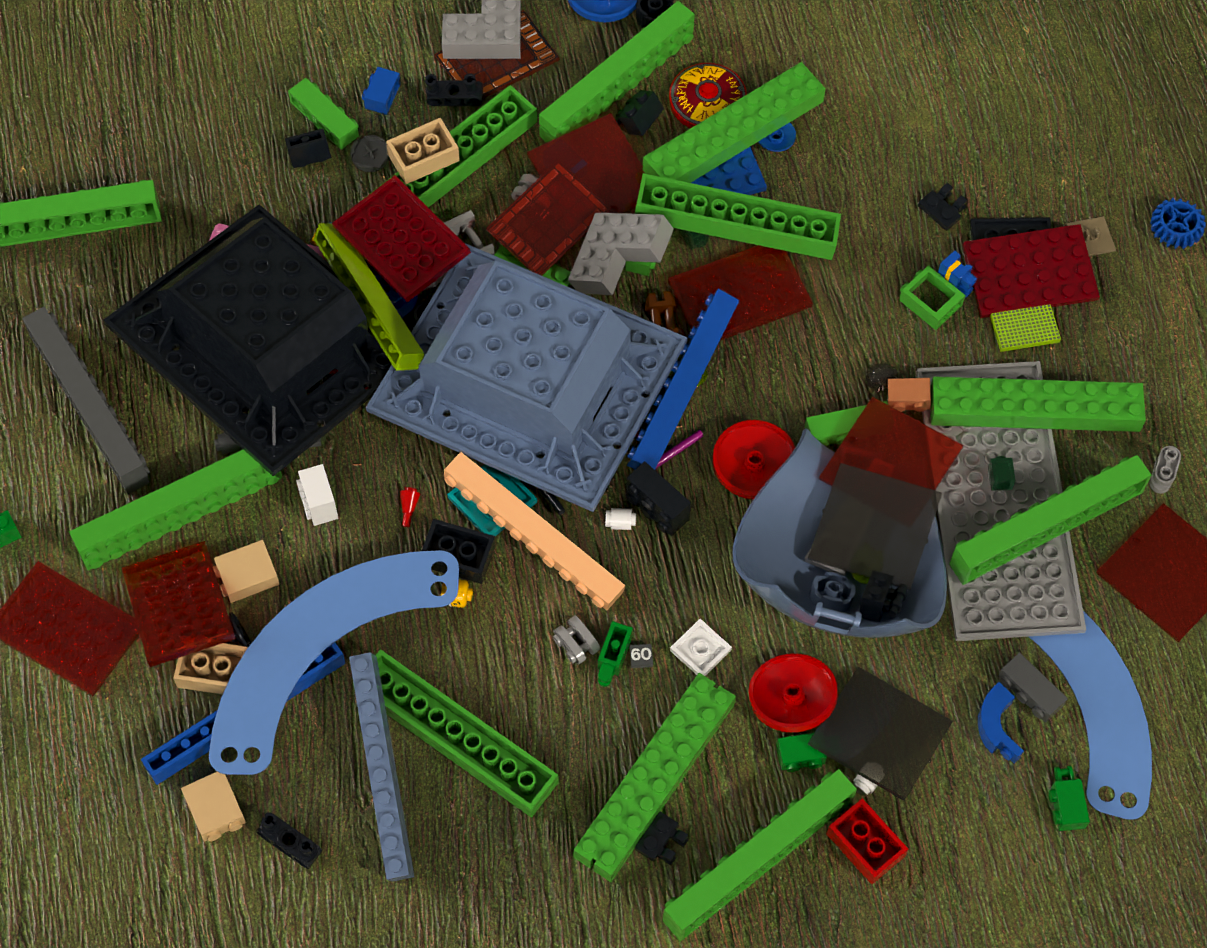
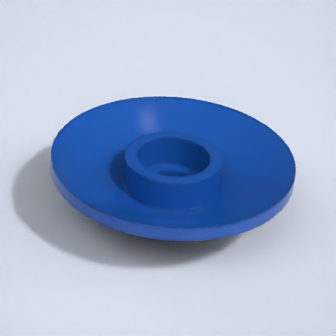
M789 122L758 142L769 151H784L794 144L796 130Z

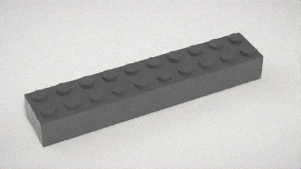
M44 306L23 317L22 319L30 338L127 495L149 484L148 474H150V471L146 466L147 463L144 457L136 450L137 447L134 441L126 434L127 431L124 425L116 418L117 415L111 405H108L104 393L96 386L97 383L92 374H89L86 370L87 367L82 358L79 359L75 347L67 340L68 337L63 328L57 324L58 321L53 312L48 313Z

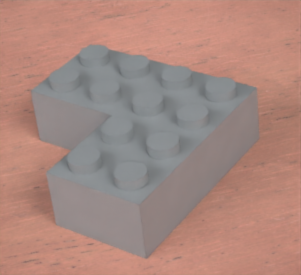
M482 0L481 13L443 14V59H521V0Z
M595 213L568 281L575 290L584 294L613 295L626 261L660 263L674 228L665 216L661 214Z

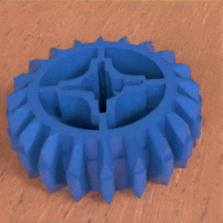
M1174 198L1170 199V201L1165 199L1153 211L1150 220L1152 225L1151 231L1155 232L1154 238L1160 237V243L1166 242L1167 247L1173 245L1175 249L1178 246L1182 249L1186 248V246L1191 248L1203 236L1206 222H1204L1205 216L1201 215L1202 209H1196V204L1190 205L1189 200L1183 202L1181 198L1178 201ZM1165 216L1167 218V224H1165L1163 217ZM1189 223H1191L1193 230L1191 231L1189 229Z

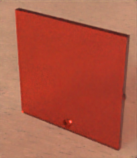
M612 113L527 152L540 178L544 177L557 163H560L608 208L606 213H626L636 208L642 175L644 173L642 170L643 166ZM561 176L558 181L563 186L555 182L547 190L549 195L554 200H558V203L561 205L559 206L555 203L562 216L577 202L570 193L580 200L581 203H577L569 211V214L563 217L571 230L577 224V221H580L588 213L585 207L591 210L594 205L574 187L569 192H566V189H569L572 185Z
M872 397L819 476V480L911 529L961 452L963 445L928 427L919 420H915Z
M1163 503L1096 573L1135 605L1136 609L1142 611L1179 642L1207 613V538Z

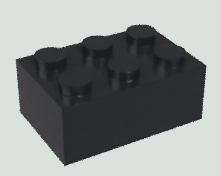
M645 461L627 477V500L632 505H637L646 518L654 520L657 523V527L663 533L667 532L672 537L689 521L691 502Z
M433 519L422 551L441 550L451 553L459 564V578L483 584L496 547L495 536ZM436 562L432 565L431 570L446 573L447 565L444 562Z

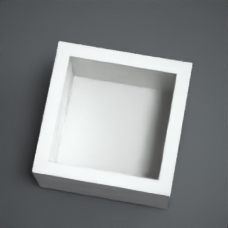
M323 464L298 471L300 479L296 480L307 520L312 519L313 525L316 526L338 519L335 501Z

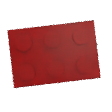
M863 798L829 825L826 833L871 885L899 863L909 850Z

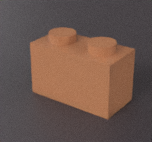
M930 378L888 379L889 409L895 412H903L905 410L922 412L930 410Z

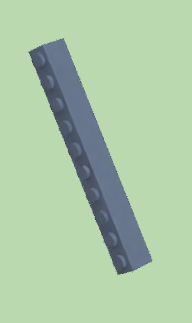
M371 652L351 656L349 659L386 879L394 882L413 878L414 871L377 657Z

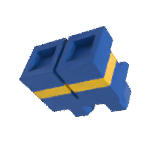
M953 251L941 262L938 273L965 294L966 298L972 293L974 289L972 286L976 283L977 278L971 273L973 266L962 265L959 262L961 255Z

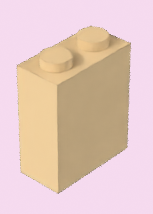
M263 540L214 558L216 566H213L217 579H222L223 584L219 586L223 596L229 597L230 603L280 585Z
M215 772L181 788L204 842L217 840L221 837V834L227 831H236L246 823L225 774Z

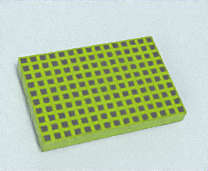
M1050 304L991 313L990 318L1000 352L1059 343L1061 341Z

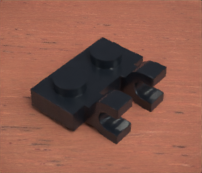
M946 183L938 193L932 190L918 203V207L946 231L961 219L959 213L966 208L965 203L967 202V199L962 195L952 206L945 201L952 195L950 191L953 187L949 183Z
M660 811L635 846V850L653 862L659 857L671 866L676 859V853L668 848H664L665 845L672 839L684 848L688 842V834L677 830L679 823Z

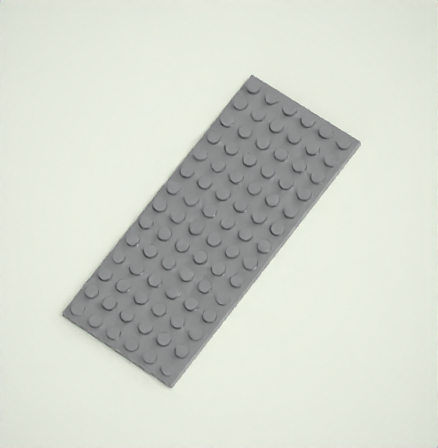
M1040 361L917 368L916 371L917 378H930V386L933 377L1043 380ZM931 409L922 411L939 532L944 551L955 641L1085 633L1086 625L1069 531L965 585H962L949 565L955 546L960 541L965 539L968 541L974 538V535L982 530L986 532L992 529L993 525L999 521L1006 522L1010 520L1011 516L1020 511L1023 513L1037 502L1041 504L1047 501V498L1052 494L1058 493L1059 495L1063 493L1052 429L931 425Z

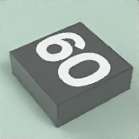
M651 644L630 645L631 668L653 667Z

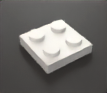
M701 619L670 647V651L696 675L701 673L704 676L732 650V647Z

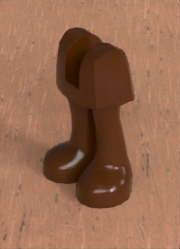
M670 290L663 291V301H657L655 292L647 293L645 312L646 315L651 317V322L662 327L660 316H664L666 329L685 336L684 330L676 327L674 313L677 310V304Z

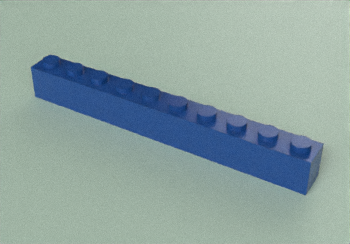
M719 288L714 294H709L705 301V304L708 306L705 311L701 310L696 319L699 323L697 327L693 326L688 335L690 341L688 344H685L680 355L682 357L680 361L677 360L671 370L674 372L672 377H667L662 386L665 389L663 395L659 394L653 404L656 408L654 412H649L645 423H647L645 430L641 429L636 437V440L639 441L637 446H632L627 455L630 458L627 466L636 470L645 461L654 470L656 469L740 301L739 299Z
M335 642L310 664L296 683L287 701L346 664L344 655ZM217 711L141 759L145 769L156 785L209 752Z

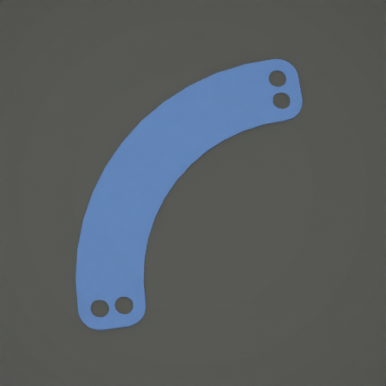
M441 550L409 552L378 558L358 564L325 579L283 608L262 629L247 648L229 679L213 724L209 749L211 766L217 772L227 775H254L264 771L272 760L275 734L287 699L310 664L339 638L372 620L396 612L419 608L444 607L452 603L458 594L459 564L457 559L451 553ZM436 562H444L447 565V572L442 576H436L431 571L432 565ZM443 582L447 587L445 594L442 596L433 595L430 590L432 584ZM227 747H233L238 752L236 760L230 763L224 762L221 759V753ZM250 747H255L260 751V758L254 763H249L244 759V752Z
M1083 611L1086 625L1085 633L1030 636L1029 638L1053 660L1063 673L1082 711L1089 743V775L1086 796L1090 805L1099 812L1133 820L1141 817L1149 805L1152 782V750L1148 723L1139 693L1123 660L1099 626ZM1108 786L1113 789L1115 797L1112 801L1105 802L1100 799L1098 791L1101 787ZM1130 792L1135 795L1137 803L1134 807L1127 808L1121 804L1120 797L1123 793Z

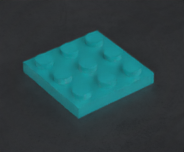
M486 464L481 467L528 507L531 508L537 503V498L517 478ZM454 488L447 494L448 499L480 532L496 536L505 529L504 526H498L493 521V517L488 513H482L477 508V504L472 500H466L457 488Z

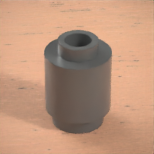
M225 433L217 434L218 439L214 440L217 452L221 451L222 455L242 450Z

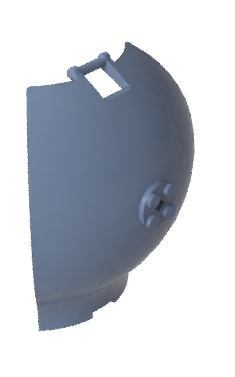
M807 428L804 429L800 441L792 454L758 492L741 520L732 551L733 563L738 574L751 589L775 609L800 623L825 632L861 638H882L914 633L934 626L940 620L945 608L947 578L941 536L926 483L924 458L893 465L895 466L893 475L845 576L805 562V556L817 539L824 533L827 525L834 519L840 507L844 505L852 490L859 484L860 479L867 471L866 468L845 463V454L882 461L884 452L878 451L876 453L848 446V443L842 442L840 453L837 454L820 443ZM873 570L894 576L893 589L898 588L900 584L907 585V597L902 601L900 613L892 618L888 615V612L884 611L880 622L861 618L862 614L859 612L861 597Z

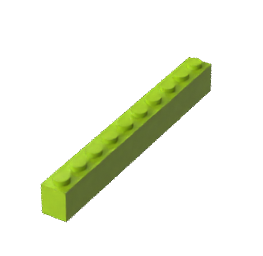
M319 223L314 237L315 243L339 281L352 291L367 317L369 329L395 370H418V366L424 357V352L366 264L364 258L334 229L332 223Z

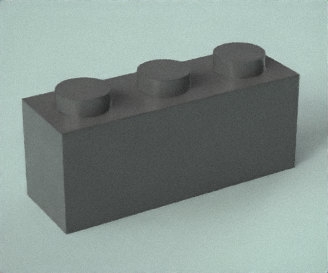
M1020 652L1001 669L998 675L1002 685L1010 688L1016 694L1017 699L1023 704L1026 703L1032 709V713L1045 723L1065 705L1068 699Z

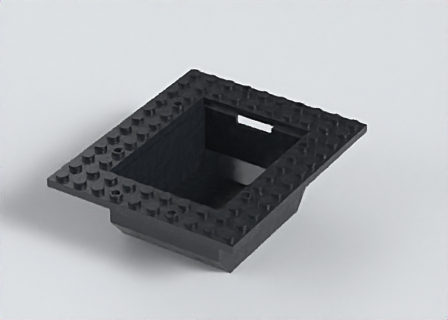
M260 204L103 320L105 326L237 445L252 456L272 476H275L374 395L392 365L369 329L367 317L352 291L339 281L326 260ZM332 370H338L334 375H332L329 379H327L324 383H322L320 386H318L315 390H313L310 394L307 395L308 389H310L318 381L324 378Z

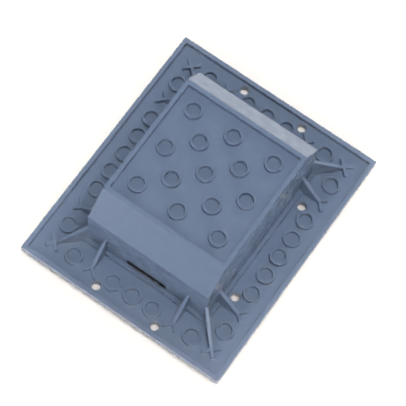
M466 244L470 248L471 253L447 272L411 332L424 352V357L418 366V370L396 371L393 365H391L366 406V411L594 512L683 350L687 337ZM611 387L612 389L593 422V417ZM643 394L649 395L647 398L642 397ZM445 413H450L447 417L443 416ZM619 445L621 448L615 449L614 446ZM540 454L544 455L543 458H538L537 456Z

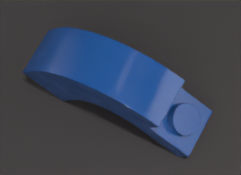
M998 682L988 692L980 708L978 730L982 742L991 754L999 749L1001 755L1006 760H1011L1015 764L1021 758L1024 750L1004 732L1000 721L1001 714L1012 704L1015 696Z

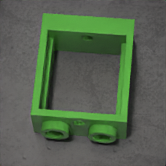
M928 265L924 270L920 269L910 283L906 282L901 287L899 301L934 330H937L963 305L965 294ZM925 280H928L950 298L937 312L912 293Z

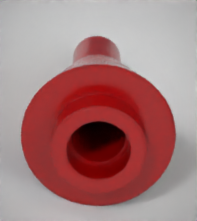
M405 487L404 490L400 491L403 513L402 527L409 528L411 525V517L421 495L415 488Z

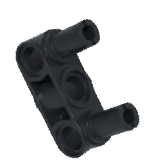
M428 74L425 77L426 103L428 105L457 107L479 106L482 104L483 83L476 81L474 74H466L464 80L437 81L434 74Z
M271 812L265 814V818H262L260 827L256 831L260 837L306 869L312 866L323 851L311 839ZM287 837L295 838V842L292 845H285L283 841Z

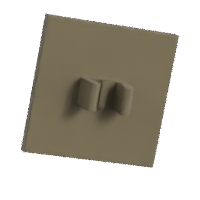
M1104 216L1066 223V226L1081 224L1089 256L1116 251Z

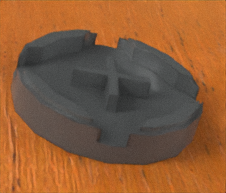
M364 136L360 140L357 139L351 146L350 155L352 162L362 171H378L385 167L390 159L386 141L378 136Z

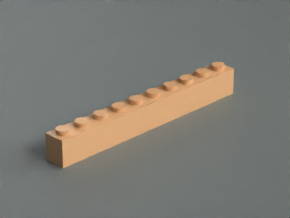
M462 452L444 469V480L452 488L456 487L461 491V495L466 500H472L476 503L477 508L482 513H488L492 516L493 521L498 526H504L510 531V535L515 540H521L525 543L526 548L531 553H537L543 558V562L548 567H554L558 570L559 575L564 580H570L574 583L576 589L581 594H587L591 597L592 602L597 607H603L605 610H608L624 592L625 585Z

